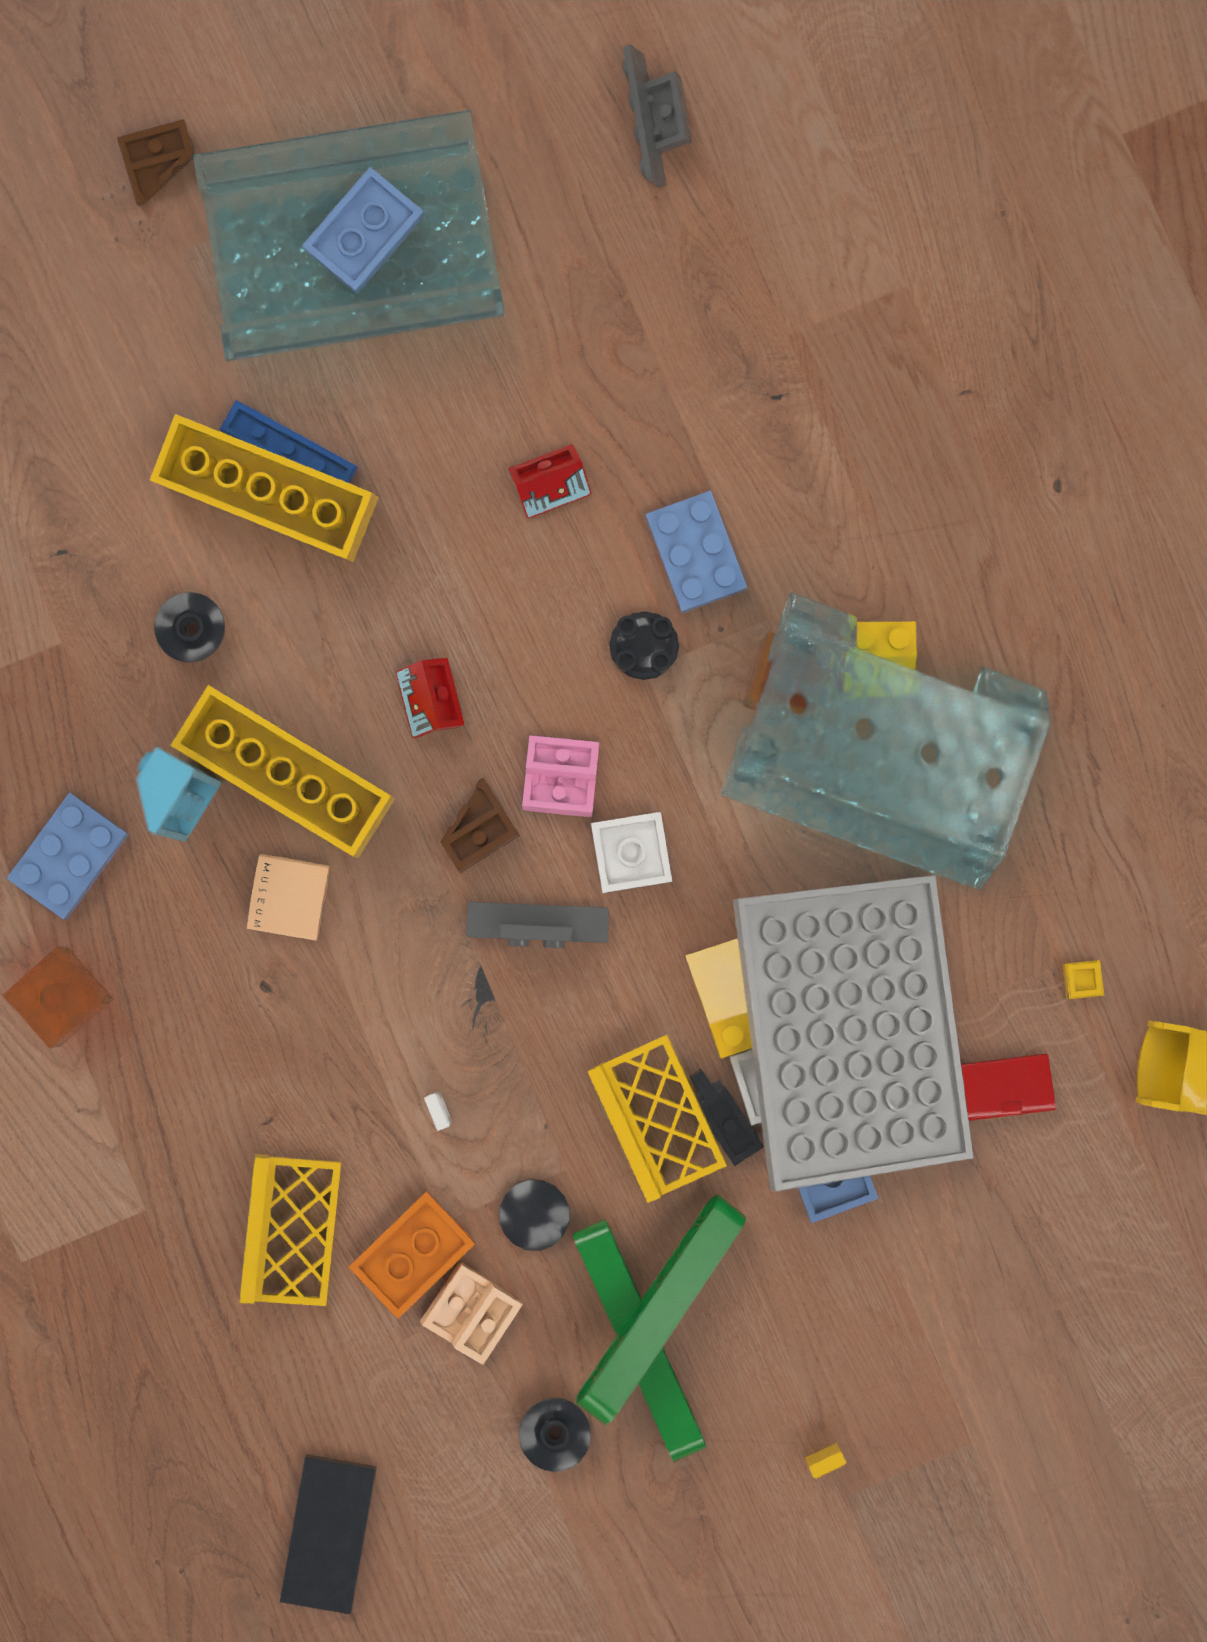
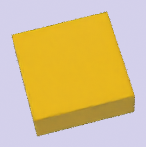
M1100 960L1062 964L1066 999L1104 996Z
M837 1443L805 1458L813 1478L816 1479L847 1463Z

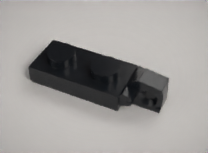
M702 1069L689 1076L699 1091L695 1095L711 1130L734 1166L764 1148L728 1089L721 1084L719 1079L711 1084Z

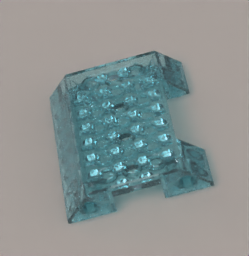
M790 592L767 660L773 662L752 724L751 726L743 727L720 795L980 890L1005 858L1048 731L1050 716L1047 691L986 667H982L973 693L858 649L857 617ZM796 693L802 695L806 700V709L800 715L795 714L789 705L791 697ZM862 718L869 721L872 727L871 735L867 739L860 738L856 733V724ZM927 743L933 745L936 749V758L931 764L924 762L921 757L922 747ZM991 768H995L1000 774V782L995 788L989 787L985 780L986 773Z

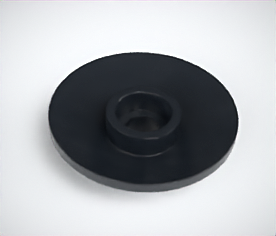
M186 592L171 597L161 606L156 615L154 631L159 646L167 655L181 662L192 663L202 661L217 651L224 639L225 620L220 608L210 598L199 593ZM193 623L197 624L198 632L195 635H188L187 627Z
M563 1398L541 1400L526 1412L521 1421L519 1429L520 1446L526 1458L540 1469L550 1472L570 1469L578 1464L588 1451L591 1441V1428L588 1418L579 1406ZM559 1426L562 1429V1434L559 1437H552L548 1432L549 1428Z

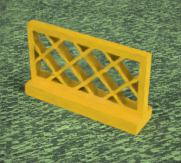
M668 1034L607 1062L596 1065L588 1071L647 1203L728 1165ZM661 1045L664 1046L669 1057L665 1071L645 1064L650 1050ZM644 1053L641 1062L632 1059ZM623 1062L638 1066L639 1069L633 1085L619 1081L613 1067ZM671 1065H673L677 1076L669 1073ZM643 1069L663 1076L656 1094L637 1088ZM667 1078L681 1083L684 1093L680 1104L660 1096ZM623 1088L630 1090L628 1099L624 1093ZM634 1093L654 1100L648 1118L633 1112L630 1104ZM686 1098H688L692 1108L684 1106ZM658 1101L678 1109L671 1127L652 1120ZM681 1111L697 1117L699 1127L695 1136L675 1129ZM638 1121L646 1123L643 1132ZM649 1125L669 1132L663 1151L648 1145L645 1136ZM701 1130H703L707 1141L699 1138ZM673 1134L693 1141L687 1160L667 1153ZM696 1144L711 1148L716 1162L705 1167L690 1162ZM652 1153L661 1156L658 1164ZM664 1158L684 1165L680 1178L667 1184L660 1171ZM688 1167L696 1170L690 1174L685 1175Z
M255 1153L240 1303L254 1304L255 1301L326 1306L341 1169L340 1161L276 1157ZM276 1165L292 1166L300 1177L283 1190L275 1180ZM298 1167H309L310 1169L303 1174ZM318 1168L333 1169L331 1184L320 1193L307 1179ZM304 1181L316 1196L299 1209L287 1194ZM275 1187L280 1194L272 1200L273 1188ZM330 1191V1200L328 1204L326 1200L323 1198V1196H325ZM284 1197L296 1213L279 1226L271 1216V1207ZM320 1200L328 1210V1219L315 1228L303 1213ZM300 1217L312 1232L295 1245L284 1232V1229ZM271 1222V1224L276 1228V1230L269 1235V1226ZM327 1227L326 1238L324 1239L319 1232ZM280 1233L292 1249L276 1262L267 1252V1244ZM316 1236L325 1247L324 1255L311 1264L299 1249ZM294 1253H297L308 1268L292 1281L280 1265ZM267 1258L268 1261L272 1264V1266L265 1271V1263ZM323 1263L321 1276L316 1268ZM275 1269L288 1283L278 1294L262 1293L264 1279ZM311 1272L321 1282L319 1297L304 1296L296 1286ZM293 1289L297 1295H288L286 1293Z

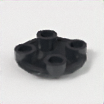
M647 611L632 613L629 616L620 618L617 626L612 631L609 643L611 658L617 668L627 676L640 680L654 679L666 673L676 661L679 650L678 636L671 621L659 614Z
M527 1179L516 1184L505 1194L500 1205L499 1222L504 1235L514 1245L524 1250L541 1251L554 1246L564 1236L569 1225L570 1207L565 1196L555 1185L544 1180Z

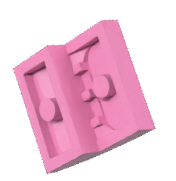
M529 735L522 811L592 817L599 742Z

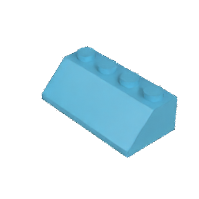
M156 747L153 753L150 751L146 753L138 766V771L141 773L137 777V783L148 829L156 835L186 842L222 782L188 761Z

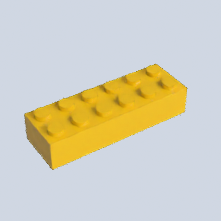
M177 414L174 415L150 481L351 562L355 560L379 498L370 491Z
M209 685L170 745L355 858L360 857L395 800L388 793Z

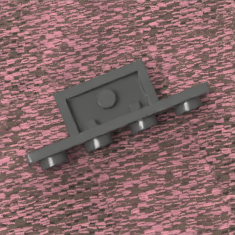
M629 44L624 46L625 59L623 60V69L626 77L629 79L631 92L628 94V100L636 118L637 126L634 127V135L641 147L642 159L640 160V169L646 180L660 188L666 186L661 153L692 142L681 76L676 72H672L649 81L644 54Z
M469 902L466 935L473 938L508 939V946L529 947V940H543V947L565 948V941L606 943L608 941L609 909L606 907Z

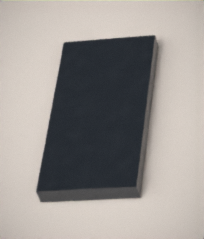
M306 1454L280 1603L351 1615L377 1466Z

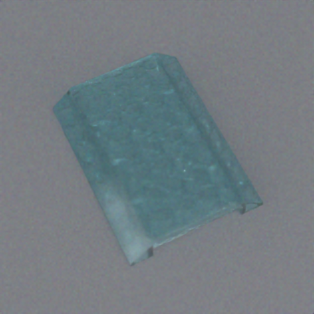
M470 110L193 155L198 189L205 204L224 324L220 325L226 361L505 316ZM371 167L422 209L425 216L362 290L355 294L303 250L302 245L368 168Z

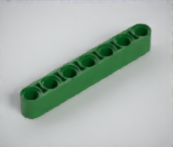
M718 1194L707 1202L581 1387L575 1399L576 1404L604 1425H607L615 1418L744 1226L747 1216Z
M603 1219L572 1233L617 1335L640 1302L641 1296L606 1219ZM662 1347L638 1385L673 1462H676L706 1448L707 1445L667 1354Z

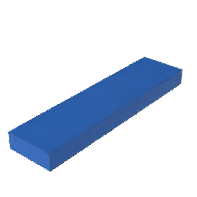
M238 400L234 402L219 429L224 434L347 483H351L359 469L353 463Z

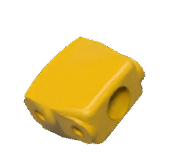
M1148 1020V1029L1141 1046L1138 1061V1097H1136L1135 1103L1207 1115V1031Z

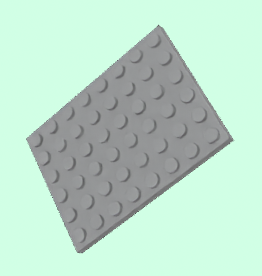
M936 876L733 900L770 1190L780 1191L972 1159L973 1150Z

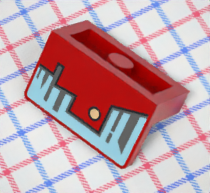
M573 444L508 468L527 518L535 517L591 495V489L582 461Z
M448 658L421 660L396 672L412 738H420L435 731L456 729L465 725Z

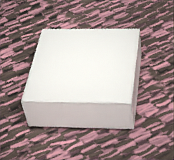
M436 1091L425 1096V1102L437 1131L449 1127L452 1124V1118L441 1092Z

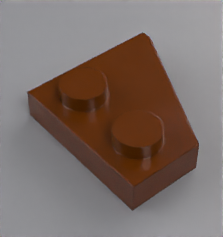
M184 119L117 137L138 206H142L196 157Z
M484 778L477 782V788L466 805L462 806L457 814L454 825L448 828L440 841L459 873L464 872L520 836Z

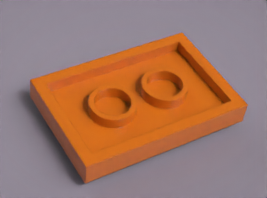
M427 1190L352 1262L349 1268L385 1307L399 1319L476 1244V1241Z

